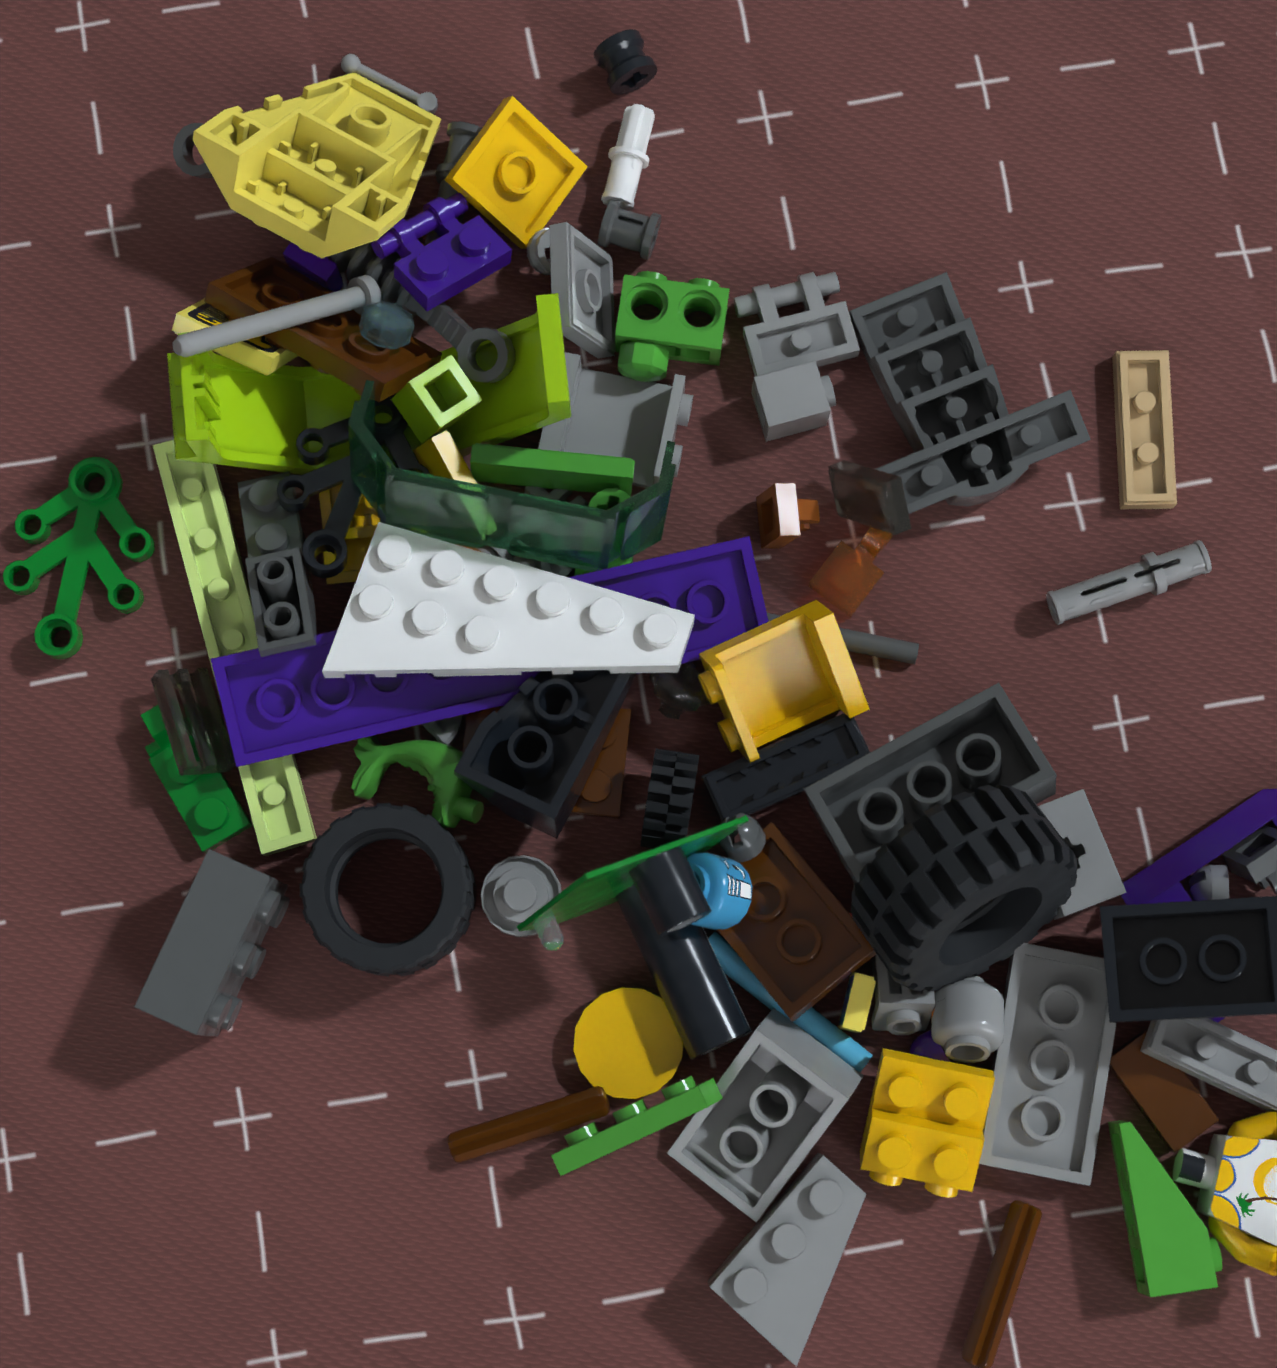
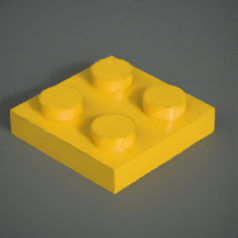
M510 96L503 99L444 180L457 192L461 193L472 206L520 249L527 248L529 240L534 233L545 227L588 166L517 99Z

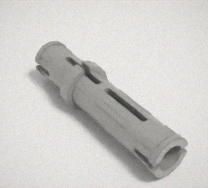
M1200 540L1158 556L1154 552L1142 555L1140 562L1097 575L1091 579L1056 591L1047 592L1048 608L1053 620L1059 625L1064 621L1110 607L1113 604L1148 592L1155 596L1165 593L1169 585L1201 574L1210 573L1212 570L1211 560L1205 545Z

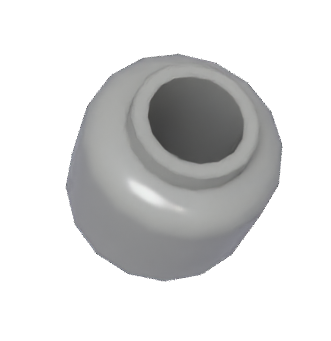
M971 975L953 984L943 985L940 990L934 993L935 1007L932 1011L931 1025L932 1040L942 1046L948 1058L962 1063L981 1062L986 1060L990 1053L998 1049L1003 1043L1004 999L995 987L985 983L982 978Z

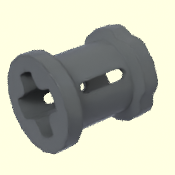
M610 200L601 223L598 246L607 248L609 244L637 251L640 253V258L649 260L657 240L662 215L653 213L649 217L621 209L619 202Z

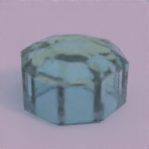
M377 301L365 305L359 323L363 338L376 346L397 349L408 345L415 326L411 313L395 303Z

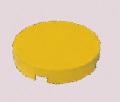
M621 987L601 994L584 1009L575 1027L573 1050L581 1073L593 1087H603L605 1093L614 1098L637 1099L657 1092L673 1078L682 1060L683 1042L662 998L644 989Z

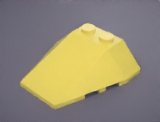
M350 73L304 86L302 96L285 101H282L283 98L278 94L266 97L263 107L243 113V109L239 106L225 109L194 131L193 142L229 207L252 220L256 225L274 232L296 244L300 249L322 259L378 240L405 217L439 130L441 118L357 73Z

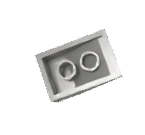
M773 1008L756 1028L716 1084L723 1099L695 1113L667 1154L757 1223L849 1100L864 1075Z

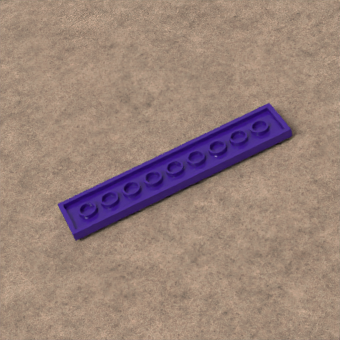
M750 536L568 577L694 614V625L681 664L701 660L699 653L769 622ZM337 630L318 634L316 645L264 657H261L259 649L256 648L211 659L236 767L502 706L519 692L518 688L531 675L535 677L541 672L522 671V675L434 677L432 673L397 674V677H375V674H345V678H325L322 670Z

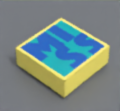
M856 972L850 975L838 1023L839 1029L854 1033H860L865 1030L876 984L874 977Z

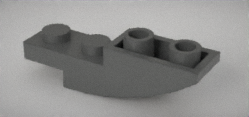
M290 471L237 483L248 558L245 561L258 649L261 657L316 645V615L312 578L303 558V544L306 538L301 527L299 511L290 512L282 508L277 496L279 481L285 476L291 475ZM291 487L284 492L285 497L293 500L297 499L295 487Z

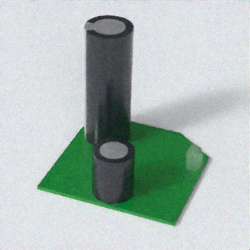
M747 815L585 873L517 926L519 931L535 929L543 947L554 951L559 949L564 942V936L558 925L559 923L618 902L691 1060L713 1052L752 1032L703 927L691 925L710 914L712 910L687 860V857L693 853L706 852L749 821Z

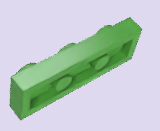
M691 1075L662 1089L661 1092L665 1101L647 1109L644 1100L640 1099L613 1112L616 1124L599 1131L594 1121L565 1135L568 1146L551 1155L560 1176L695 1114L723 1099L714 1078L696 1085Z

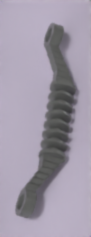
M191 123L183 127L176 135L173 144L175 162L186 174L198 178H213L205 162L198 165L194 161L193 133L203 123ZM370 242L327 257L337 264L339 272L347 270L346 276L349 281L363 275L371 276L379 285L382 296L381 304L386 308L396 304L395 314L404 321L410 320L416 315L427 321L432 328L457 350L458 363L468 378L476 382L496 383L505 379L512 371L515 363V348L511 339L505 333L496 329L477 328L473 330L445 302L426 312L394 278V263L401 260L397 252L380 259L373 251ZM489 340L496 346L498 358L496 364L491 369L484 371L477 364L476 351L482 342Z

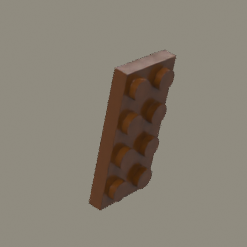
M270 257L209 282L204 302L222 311L224 316L232 321L333 293V291L326 289L284 263ZM354 309L263 335L272 345L281 349H288L310 362V365L315 370L333 375L352 386L360 396L378 402L398 393L410 380L439 363L442 353L376 315L372 313L360 315Z

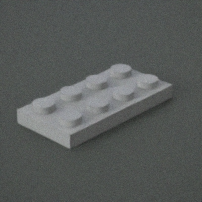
M1023 943L1014 950V954L1010 956L1003 996L1004 1041L994 1051L991 1070L994 1072L995 1081L983 1128L984 1145L979 1164L1090 1186L1116 1023L1109 1022L1104 958Z

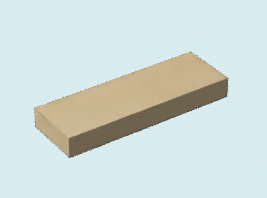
M1169 350L1116 351L1112 356L1120 509H1173L1177 505Z

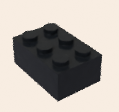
M1277 896L1100 906L1110 1023L1277 1015Z

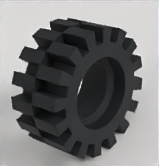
M655 749L642 827L641 847L654 849L687 837L699 755Z

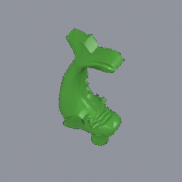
M376 735L358 739V743L353 749L356 757L361 761V765L354 775L351 786L355 797L370 800L377 792L386 770L390 765L398 762L406 768L410 767L413 771H418L421 776L427 777L430 784L428 790L433 792L435 797L433 800L435 803L433 804L432 817L440 822L441 827L455 828L461 819L472 823H477L481 819L484 804L471 799L470 795L473 788L454 774V770L463 755V752L459 749L430 740H411L383 746Z

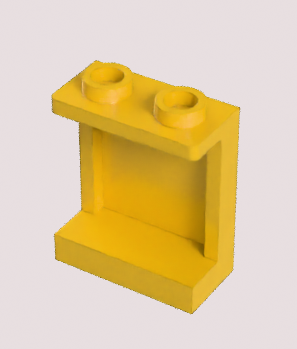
M818 600L699 653L705 672L698 674L700 684L709 702L712 705L717 702L719 703L725 718L717 722L721 736L730 752L738 749L749 763L760 759L757 747L839 709L849 718L870 710L834 613Z

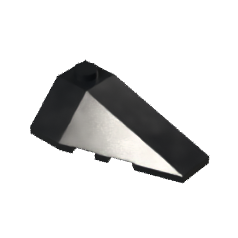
M608 670L573 671V674L552 675V671H541L535 677L531 675L518 688L519 692L498 712L493 711L479 724L458 762L454 774L508 816L557 839L584 789L637 673L610 674Z

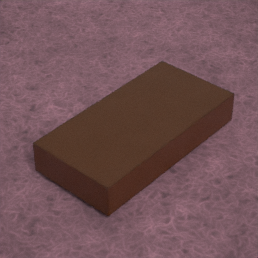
M1146 1028L1111 1054L1109 1069L1168 1150L1176 1153L1180 1148H1183L1218 1122L1219 1119L1185 1072L1140 1052L1148 1028Z

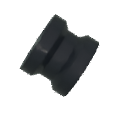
M629 29L618 32L604 40L594 51V58L598 66L606 69L608 73L607 84L615 95H623L640 89L651 81L657 73V66L653 58L645 55L643 52L644 40L637 30Z

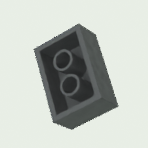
M208 849L134 1007L195 1035L218 1037L222 1028L228 1031L234 1024L242 1006L243 1000L237 998V995L245 978L253 979L264 960L266 948L261 947V944L269 926L277 928L287 911L290 898L284 896L289 885Z

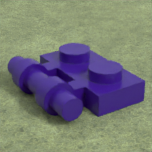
M459 192L446 199L437 197L426 203L423 207V212L407 221L405 219L400 220L378 240L371 242L373 251L380 259L394 252L399 254L402 259L394 263V278L426 312L511 263L512 249L479 215L464 224H461L456 219V217L467 212L469 209L465 197ZM433 230L440 236L425 246L418 240Z

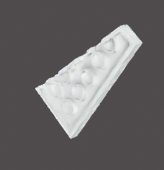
M378 522L322 672L325 678H345V674H375V677H397V674L432 673L434 677L522 675V671H552V675L573 674V671L608 670L610 674L675 673L679 671L694 625L695 615Z

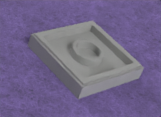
M568 222L549 225L552 294L558 293L563 336L598 359L615 356L612 256Z

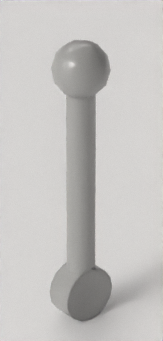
M347 54L342 58L341 68L346 74L358 73L412 101L420 108L432 114L437 111V98L433 93L424 92L419 94L361 64L360 59L355 54Z

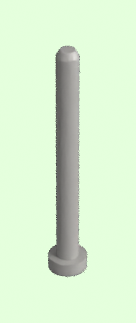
M363 275L351 279L347 289L179 335L173 341V350L179 356L189 357L353 309L358 314L365 315L375 312L380 308L382 302L379 285L371 276Z

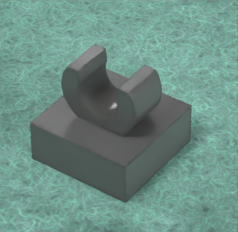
M1265 825L1221 855L1231 873L1255 884L1259 883L1263 889L1270 886L1274 894L1277 895V829Z

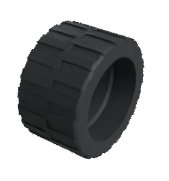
M377 803V806L367 808L362 806L351 810L352 813L342 818L338 817L314 841L312 851L309 857L305 858L302 871H304L302 883L300 884V897L304 907L302 912L306 923L311 926L314 932L312 935L321 946L326 947L331 952V956L340 962L375 975L388 977L389 975L406 976L415 974L414 972L420 969H428L438 964L437 961L446 954L449 955L457 947L456 944L461 936L466 934L470 925L471 913L475 909V878L463 848L449 831L441 827L439 821L428 814L426 816L420 813L416 808L406 805L401 807L393 806L390 803ZM397 839L420 847L433 860L441 879V900L434 918L419 934L398 943H377L360 936L346 922L339 906L338 886L347 863L359 850L376 841Z

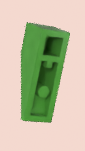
M1120 1120L1108 1122L1138 1292L1148 1297H1157L1217 1288L1218 1283L1215 1272L1222 1271V1257L1216 1238L1209 1237L1207 1227L1132 1123Z

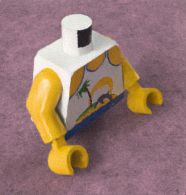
M1268 1111L1234 1122L1229 1128L1227 1135L1214 1134L1211 1139L1208 1155L1180 1148L1174 1162L1173 1180L1200 1188L1197 1212L1208 1216L1209 1231L1237 1261L1271 1276H1277V1112Z

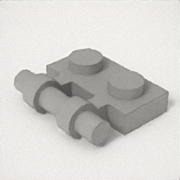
M814 272L798 275L796 282L770 288L767 283L752 287V293L733 298L738 318L758 314L761 323L743 328V337L755 377L815 360L817 367L858 357L860 348L846 301L825 306L823 296L840 292L839 281L835 272L816 276ZM803 302L806 307L804 312L779 318L777 308Z

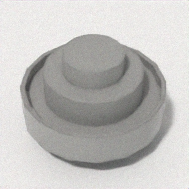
M527 855L508 857L495 864L486 875L481 889L482 909L490 923L501 932L515 937L535 936L547 928L519 931L517 926L561 893V884L553 869L542 860Z

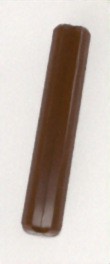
M596 1086L450 1133L448 1135V1147L454 1161L463 1162L605 1117L610 1113L609 1101L603 1087Z
M1014 1200L1010 1205L961 1352L962 1358L966 1362L980 1368H991L1042 1217V1211L1038 1207L1022 1201Z

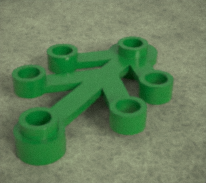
M89 457L78 462L69 474L67 489L37 509L24 510L15 520V530L23 540L30 544H40L50 536L51 524L77 509L74 527L24 561L17 560L11 562L3 572L4 584L14 593L25 596L33 593L38 588L41 576L66 560L55 611L53 614L40 620L34 635L39 649L54 659L70 658L82 646L83 633L76 621L89 563L108 589L110 604L119 612L125 614L133 613L142 606L144 601L142 589L134 581L125 577L96 534L100 513L102 512L119 534L120 550L129 560L144 562L153 555L155 550L153 538L146 530L137 527L118 499L123 486L121 473L112 462L102 457ZM96 477L104 478L105 485L101 491L96 493L89 492L88 485L92 479ZM32 519H40V530L33 535L26 534V524ZM135 537H144L146 540L144 549L138 553L130 552V541ZM20 570H28L30 574L28 582L22 586H15L13 581L15 574ZM124 588H133V600L128 604H119L117 600L119 592ZM68 630L70 632L68 644L64 647H55V635L59 631Z

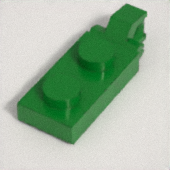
M160 704L140 715L155 740L145 746L150 756L148 760L203 853L207 854L208 849L213 850L253 826L201 735L196 731L194 732L188 722L176 727L165 708L162 709Z

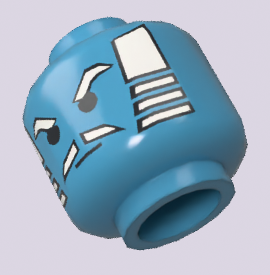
M693 853L688 856L687 860L712 910L710 914L691 925L717 930L728 929L738 924L747 914L752 901L753 886L749 873L742 864L727 857L711 853Z

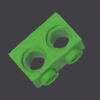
M651 271L638 272L636 276L624 274L615 332L616 352H620V346L625 342L645 341L667 348L669 359L719 366L730 289L722 288L717 282L703 278H694L685 283L667 280V277L663 274ZM651 304L657 307L661 313L654 319L642 320L636 317L633 311L640 305ZM703 311L709 314L713 321L705 327H694L685 318L691 312Z

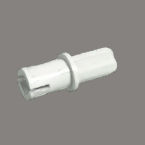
M634 104L625 109L616 146L609 149L608 157L612 163L605 190L601 197L605 205H608L609 201L613 200L619 202L621 209L632 210L634 208V199L641 171L649 164V157L646 155L655 119L654 111L641 104Z

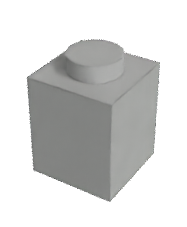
M816 360L756 376L753 379L751 394L766 442L826 426L831 411L830 407L836 406L835 393L830 377L828 375L820 376Z

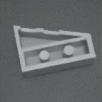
M820 1153L815 1155L708 1279L709 1287L796 1367L866 1197L864 1191Z

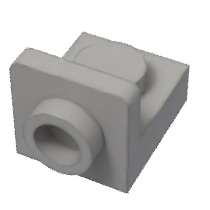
M874 955L871 958L873 977L876 981L874 988L875 1007L871 1018L872 1029L875 1031H889L895 1035H910L917 1031L927 1030L932 1011L935 1007L934 991H927L925 989L916 991L902 986L893 979L878 955Z

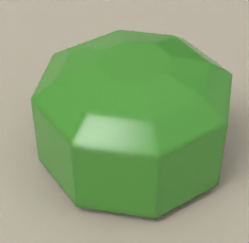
M637 340L625 342L620 346L618 372L635 381H660L666 378L669 351L667 348L652 342Z

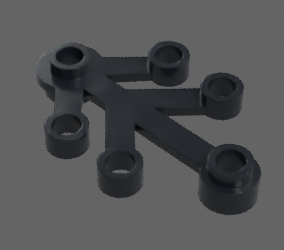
M396 394L381 402L363 397L357 405L355 415L322 429H306L297 437L298 457L308 465L323 463L329 456V448L361 437L354 454L301 476H285L277 485V496L281 507L290 512H298L308 506L311 496L342 484L325 528L311 533L303 544L305 566L310 573L317 577H334L344 570L348 560L345 538L364 490L381 523L389 525L392 522H400L406 527L405 530L412 531L410 516L400 510L376 463L383 443L400 471L398 475L400 493L407 499L419 500L424 498L430 491V472L417 461L403 433L408 423L391 400ZM378 413H387L392 419L388 423H377L373 420V417ZM310 441H317L323 445L321 450L315 453L308 452L303 448ZM416 475L421 477L424 483L420 487L413 488L408 486L405 480L409 476ZM291 487H297L304 493L300 498L293 500L285 497L284 492ZM325 551L331 552L335 555L336 559L331 564L322 565L316 561L317 555Z

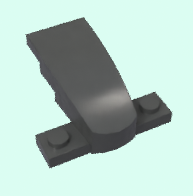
M947 272L849 311L855 335L869 367L896 421L914 451L913 454L868 472L888 522L943 500H946L948 505L967 507L990 502L1007 491L1029 468L1028 465L1091 440L1071 389L1008 414L993 364L987 365L970 317L965 319Z

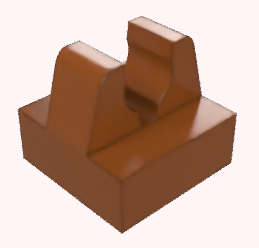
M775 483L756 497L761 549H781L801 536L800 531L809 530L810 524L820 522L818 500L797 499L795 483Z

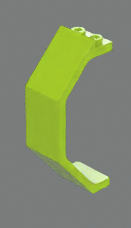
M558 293L536 295L537 312L535 314L496 329L505 333L511 339L515 348V363L507 377L496 383L476 382L468 378L482 398V401L466 416L442 431L447 430L450 433L462 457L471 454L472 444L496 445L572 417ZM489 340L482 342L476 351L478 366L482 370L487 371L496 364L498 358L496 346ZM454 347L440 351L442 353L440 361L452 354L458 363V352ZM212 350L189 357H182L176 353H167L175 459L283 473L290 471L291 474L303 475L356 452L361 437L329 448L328 458L319 465L305 464L297 454L296 441L302 431L309 428L322 429L356 414L357 405L363 397L357 394L352 386L333 375L321 373L312 366L294 367L283 365L266 376L225 356L218 355ZM378 413L373 417V420L377 423H388L392 419L387 413ZM408 425L403 433L413 451L422 444ZM310 441L303 448L308 452L315 453L321 450L323 445L317 441ZM383 443L376 461L378 467L396 466Z

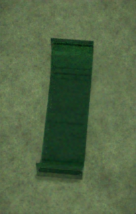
M366 380L360 401L355 400L348 423L351 478L370 505L376 511L379 507L386 515V524L453 544L473 548L490 546L505 549L511 555L587 571L607 569L608 564L620 557L621 560H626L662 540L676 464H671L675 442L667 441L659 482L616 506L603 510L396 468L375 439L374 381Z

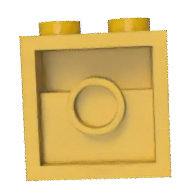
M882 1048L860 1147L861 1169L870 1171V1178L883 1185L898 1186L902 1184L903 1178L925 1182L924 1187L927 1191L941 1197H955L958 1194V1190L972 1192L984 1145L983 1128L995 1081L993 1070Z

